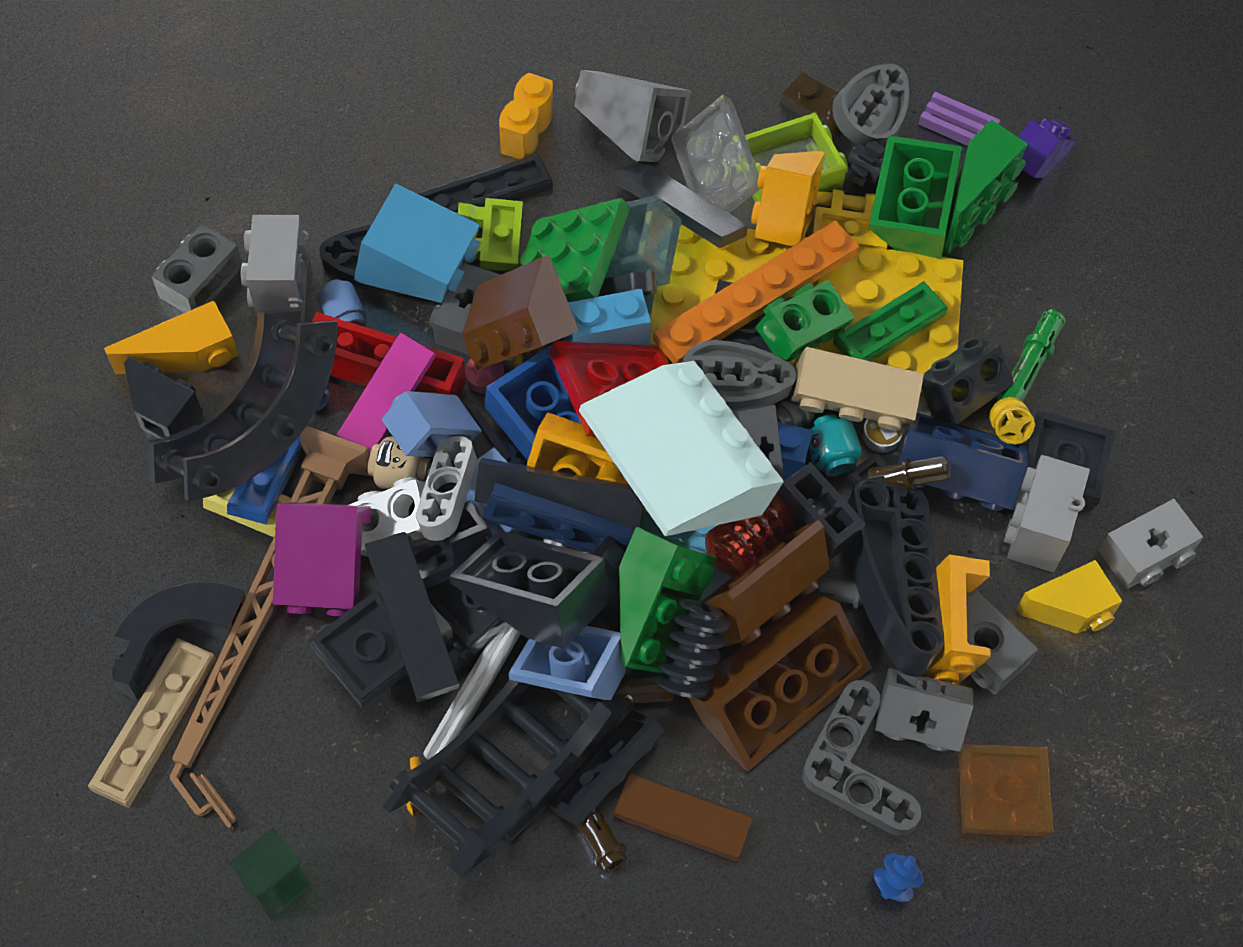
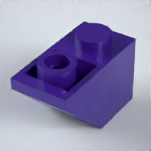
M1044 118L1043 121L1029 120L1018 137L1028 144L1023 156L1026 164L1022 170L1034 178H1044L1077 143V140L1069 136L1072 130L1056 119H1053V121Z

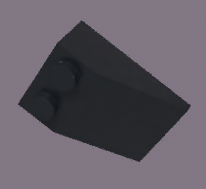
M503 531L495 533L449 576L451 584L526 638L565 649L611 601L605 558Z

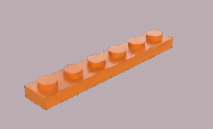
M835 220L657 329L653 333V341L673 364L682 363L686 353L693 346L704 341L724 339L764 314L763 310L773 301L779 298L785 300L791 297L803 286L815 282L855 257L860 246Z

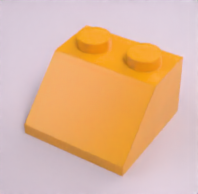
M809 151L774 154L767 166L762 165L757 182V188L763 189L761 202H755L751 217V223L757 225L755 238L794 246L804 239L813 221L825 152Z

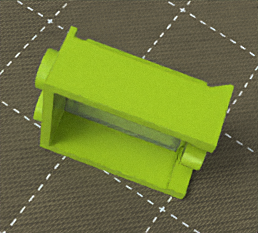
M816 112L735 139L733 162L755 202H761L763 189L757 188L760 169L762 165L767 166L774 154L809 151L825 152L818 191L828 192L837 188L842 190L845 175L848 172V163L842 152L838 153L832 142L830 129L827 125H822Z

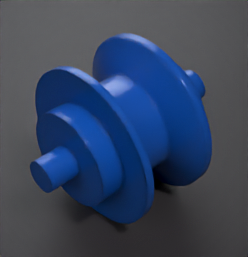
M890 853L884 858L885 867L875 870L874 880L884 899L890 898L899 902H908L913 897L912 888H919L923 884V875L913 856L906 857Z

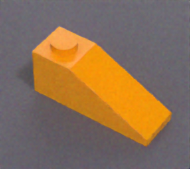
M214 301L104 348L115 374H126L124 363L128 357L141 364L149 362L159 368L162 373L204 372L213 367H221L231 359L239 356L233 336Z

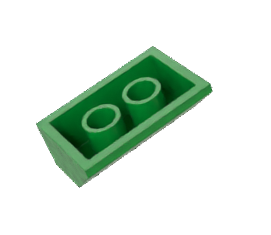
M888 135L869 222V230L897 251L942 259L962 146Z

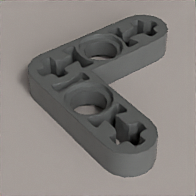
M856 680L849 683L844 689L812 748L803 768V782L813 793L895 836H906L916 828L921 818V806L917 799L911 794L851 763L876 715L881 701L880 693L872 683ZM863 694L867 697V705L861 707L856 720L848 716L854 704L853 698ZM836 727L847 728L853 735L852 744L846 747L837 746L830 738V731ZM822 764L828 765L830 767L828 774L831 777L826 776L823 781L817 780L814 768L819 769ZM844 773L848 775V778L845 780L840 793L835 790L838 781L835 779L840 781ZM855 783H864L871 788L873 799L866 804L857 803L851 798L849 788ZM884 794L888 798L879 814L873 810L877 807L881 795ZM900 805L908 809L906 816L911 820L904 818L901 823L894 821L895 813L891 809L897 810Z

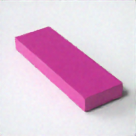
M400 332L337 436L368 447L370 454L374 444H380L389 433L381 418L392 407L391 404L397 396L405 391H415L435 359L436 354Z

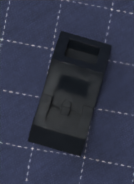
M471 501L465 502L458 527L451 536L443 540H431L411 548L425 589L450 579L449 576L477 550L489 535V525Z

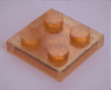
M963 744L961 751L958 752L962 833L1050 837L1054 830L1048 747Z

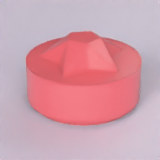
M470 359L465 367L466 382L473 391L486 394V387L504 376L503 363L498 362L477 370L473 360Z

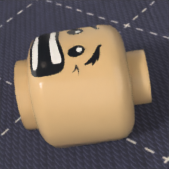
M387 437L380 444H374L368 462V475L373 476L377 487L387 490L394 487V482L408 477H415L417 480L426 483L431 467V459L421 456H406L394 437Z

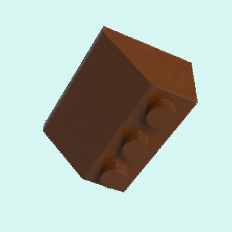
M546 255L477 285L462 332L468 355L473 360L477 370L539 348L579 331L550 256Z
M817 520L782 536L701 601L717 607L730 620L729 630L722 633L726 639L724 647L740 643L742 647L748 645L763 633L759 626L768 619L772 622L780 619L793 608L789 603L798 594L803 598L822 584L818 578L830 569L824 526Z

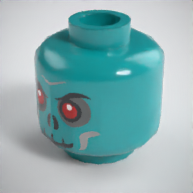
M834 414L816 419L814 421L815 426L810 429L812 434L808 446L809 456L818 471L825 472L826 476H839L855 469L856 462L862 455V449L853 423L846 419H837V416Z

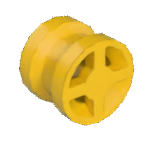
M1007 397L999 400L992 407L989 417L990 422L1001 441L1016 445L1030 438L1034 432L1035 422L1023 401L1018 398Z

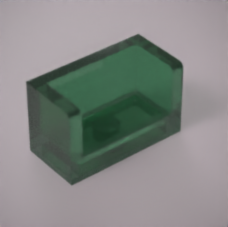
M274 827L229 862L243 887L270 920L312 885L310 879L299 867L301 865L299 857Z

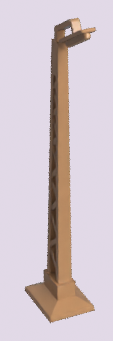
M306 426L299 435L303 451L306 454L301 465L303 475L290 502L329 504L336 489L342 490L349 473L369 476L368 462L370 454L368 447ZM313 480L326 484L323 491L306 496ZM275 536L172 757L173 762L176 764L169 778L197 817H203L212 809H215L230 831H234L232 824L236 821V817L204 774L198 777L194 773L190 774V777L209 801L201 809L179 781V778L185 767L191 768L275 607V604H273L274 580L265 583L272 567H274ZM269 594L261 609L257 599ZM254 608L257 618L247 622ZM248 634L242 645L239 638ZM236 647L238 655L230 658ZM229 670L226 678L224 679L222 674ZM219 684L220 690L215 691L217 685Z

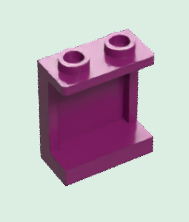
M298 502L277 503L273 604L288 605V613L308 614L313 613V607L327 608V615L342 616L365 599L359 597L362 524L371 523V506Z

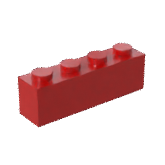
M316 312L312 322H338L337 345L330 375L367 387L397 337ZM424 346L434 352L436 357L414 392L457 395L459 398L466 384L464 358Z

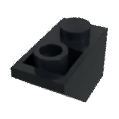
M128 357L124 365L133 410L141 429L159 439L188 429L202 411L195 388L182 379H176V381L170 379L159 368L149 362L141 364Z

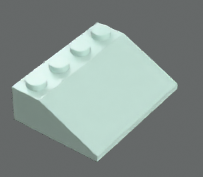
M695 361L662 365L581 404L578 410L664 536L760 516L764 513L784 482Z

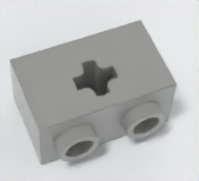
M1172 499L1108 533L1098 552L1127 590L1138 583H1141L1143 587L1153 583L1163 575L1164 572L1162 570L1171 565L1178 569L1189 563L1196 557L1197 554L1194 550L1204 537L1176 500Z

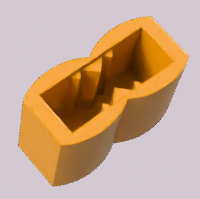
M527 73L518 81L514 90V100L504 107L499 118L501 154L522 159L535 153L539 144V134L546 130L553 118L552 80Z

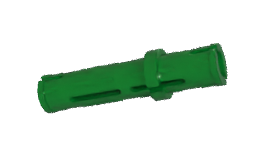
M1045 310L1042 313L1034 332L1026 337L1023 343L1024 350L1011 372L1014 384L1001 392L996 402L1007 397L1018 398L1024 402L1045 360L1052 356L1055 350V340L1066 323V319L1061 313L1055 310H1048V312Z

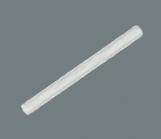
M547 540L546 542L549 544L565 547L563 544L552 540ZM507 625L486 644L425 748L424 756L426 759H430L467 728L521 635L510 625Z

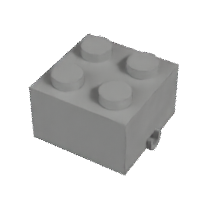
M252 215L251 230H245L244 248L245 253L249 255L248 263H242L241 283L242 286H248V306L254 307L256 316L257 311L296 309L301 311L300 322H304L309 255L305 242L308 239V232L302 229L299 215Z
M1044 455L1040 456L1035 469L1027 468L1014 507L1016 508L1004 537V542L1011 544L1007 555L1008 559L1055 572L1070 543L1078 511H1081L1085 506V500L1082 496L1090 469Z

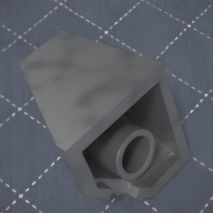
M581 70L575 88L576 99L574 106L633 160L659 162L666 152L665 148L662 147L670 135L677 137L684 127L691 91L605 72Z

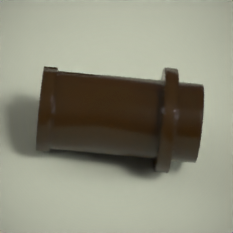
M596 812L593 814L595 821L589 815L578 826V829L582 832L596 856L594 860L596 867H602L604 872H610L626 862L627 856L625 852L627 847L624 843H618L605 821L603 813Z

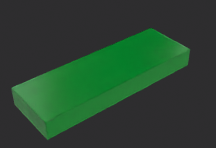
M923 281L835 335L833 344L844 356L872 362L944 317L948 307Z

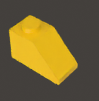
M1094 560L1025 592L1016 609L1020 616L1078 634L1090 627L1093 631H1098L1111 624L1115 620L1113 615L1122 603V600L1097 561Z

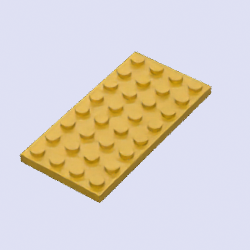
M666 216L657 274L658 293L654 294L650 318V346H657L653 341L654 331L713 296L718 280L734 283L792 246L755 238L756 230L747 229L746 237L718 248L671 217ZM860 246L855 257L812 283L815 287L827 280L831 282L855 317L845 328L847 329L925 281L948 307L946 315L872 362L923 374L931 368L934 362L946 358L958 349L963 260L945 257L937 259L911 252ZM834 338L814 348L843 355L833 344ZM794 359V360H792V361H790V362H788V363H790L791 365H793V362H794L796 359Z

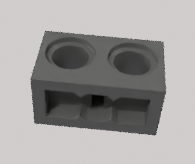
M200 224L192 234H188L183 238L179 248L167 260L162 261L157 266L151 277L158 296L186 313L211 302L240 271L242 261L236 244L205 225Z

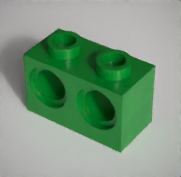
M827 280L815 287L812 283L803 286L793 294L792 299L786 302L783 298L773 301L763 310L765 316L755 328L774 355L786 362H790L796 359L806 347L816 348L832 340L835 335L845 330L855 317L831 282Z

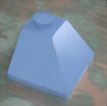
M586 626L565 649L529 639L509 672V680L591 698L611 700L626 672L625 666L621 665V635L619 632Z

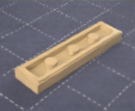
M179 638L176 639L90 781L88 787L91 791L127 808L131 806L217 659L214 654Z

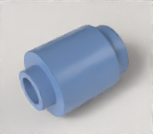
M332 280L326 283L317 296L323 314L366 327L365 320L367 315L352 283L341 280Z

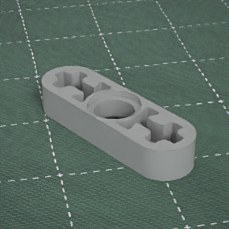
M450 437L441 442L437 447L415 514L421 533L426 539L433 541L443 540L451 536L458 527L477 465L474 448L471 441L466 437ZM449 482L457 483L451 491L437 492L438 488L443 484ZM438 507H439V508L441 509V511H442V514H443V515H441V516H439L440 511H439Z

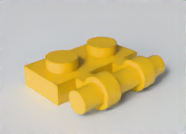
M833 189L832 193L818 191L816 205L830 208L816 207L812 234L836 220L859 246L882 250L887 249V243L869 230V222L875 199L874 194H866L865 197L846 195L844 190ZM842 209L854 210V211H862L863 213L853 212V211H846V210H842Z

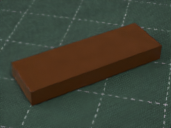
M630 773L614 812V818L735 862L739 860L753 819L752 817Z

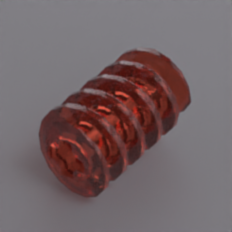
M775 494L762 515L719 524L711 528L705 536V547L708 554L717 557L714 566L726 576H739L744 568L750 567L755 559L762 557L764 552L770 550L775 542L782 540L785 532H791L794 527L792 511L787 503Z

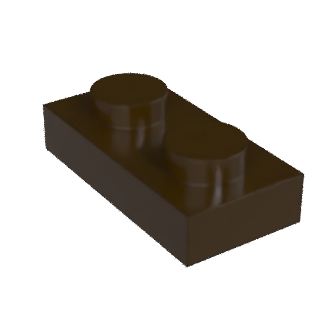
M801 72L782 93L781 104L801 116L816 112L822 125H827L832 134L839 138L843 135L834 120L832 112L833 101L838 92Z

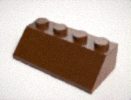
M813 592L803 597L792 606L793 608L787 614L762 630L763 633L758 638L738 649L715 668L713 679L707 681L710 685L708 695L698 698L688 697L703 725L746 771L752 769L843 693L849 683L858 680L872 668L838 602Z

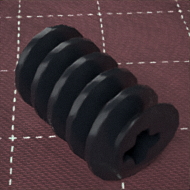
M681 599L680 605L690 611L689 615H676L674 621L685 627L684 631L670 632L669 637L678 642L679 647L665 648L664 653L674 659V663H661L659 669L669 675V679H657L655 681L663 689L682 697H704L708 695L710 685L707 681L713 679L715 669L712 665L718 663L721 656L717 649L723 647L726 640L722 633L729 630L731 622L717 607L693 599Z

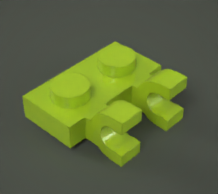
M486 198L485 207H477L467 203L458 204L459 215L480 224L479 228H483L482 238H475L481 242L473 261L480 259L479 268L498 271H512L518 268L523 201Z

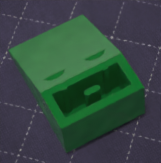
M992 119L969 141L955 186L943 254L946 256L957 245L963 247L968 242L974 232L973 228L979 222L985 224L990 219L996 209L995 205L1000 200L1006 202L1013 195L1018 186L1015 178L1026 164L1023 156L1028 144Z
M640 527L635 528L619 566L621 665L666 674L659 669L660 664L664 662L674 663V659L664 653L665 648L679 647V643L669 637L670 632L684 631L685 627L674 621L675 616L689 615L690 611L680 605V600H700L703 590L710 584L713 578V567L717 557L678 539Z

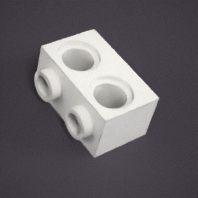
M415 477L403 478L394 482V487L383 492L371 491L364 493L358 497L357 502L349 504L371 506V523L362 524L361 555L368 557L364 544L403 531L406 532L410 545L426 540L415 517L425 482L419 481ZM415 501V509L409 516V507ZM379 515V523L373 529L374 520Z

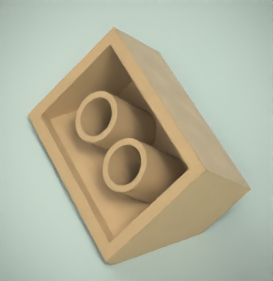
M806 347L793 362L792 366L795 368L797 376L790 394V401L800 403V408L815 413H822L824 409L837 411L840 418L860 422L863 418L878 421L877 425L888 430H901L902 427H906L915 421L924 376L922 373Z

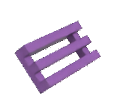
M935 92L931 102L927 104L925 112L921 114L918 124L968 146L969 141L976 135L974 133H978L991 119L998 124L1000 120Z

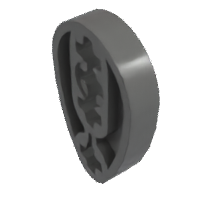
M892 63L875 65L854 76L837 94L832 106L833 117L840 131L855 144L861 143L864 146L869 141H875L880 145H884L887 142L888 135L893 136L898 131L905 118L909 101V84L905 71ZM888 80H890L892 84L886 89V85L889 82ZM874 100L877 103L876 108L870 113L869 118L859 126L857 124L858 118Z
M721 340L704 341L693 346L683 359V362H696L730 410L753 406H769L779 402L791 394L797 376L795 368L778 356L754 346ZM713 372H720V376L724 380H717ZM732 374H739L740 379L743 381H736V376ZM772 376H778L779 381L783 383H777L775 377Z

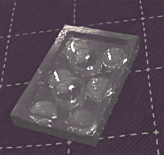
M722 94L671 136L687 187L716 206L730 213L760 190V188H757L759 173L731 98Z

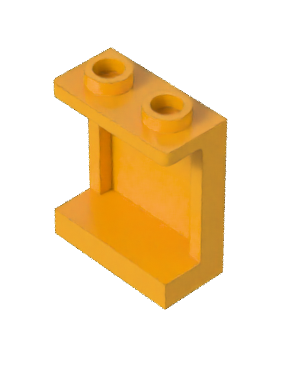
M949 554L936 567L944 647L925 674L921 676L958 685L991 657L990 648L970 645L967 642L966 598L990 577L989 561Z

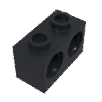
M974 337L965 340L960 345V348L946 358L934 362L931 368L923 373L921 388L931 415L957 425L1014 384L1001 344Z

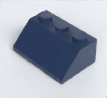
M916 413L915 421L908 425L898 464L902 463V460L905 458L916 461L945 456L948 458L951 466V476L948 480L916 485L917 488H924L925 485L941 489L940 492L954 499H963L964 496L980 500L979 503L982 506L992 510L1001 511L1003 507L1011 510L1014 509L1028 466L1026 443L1007 444L1001 441L997 435Z

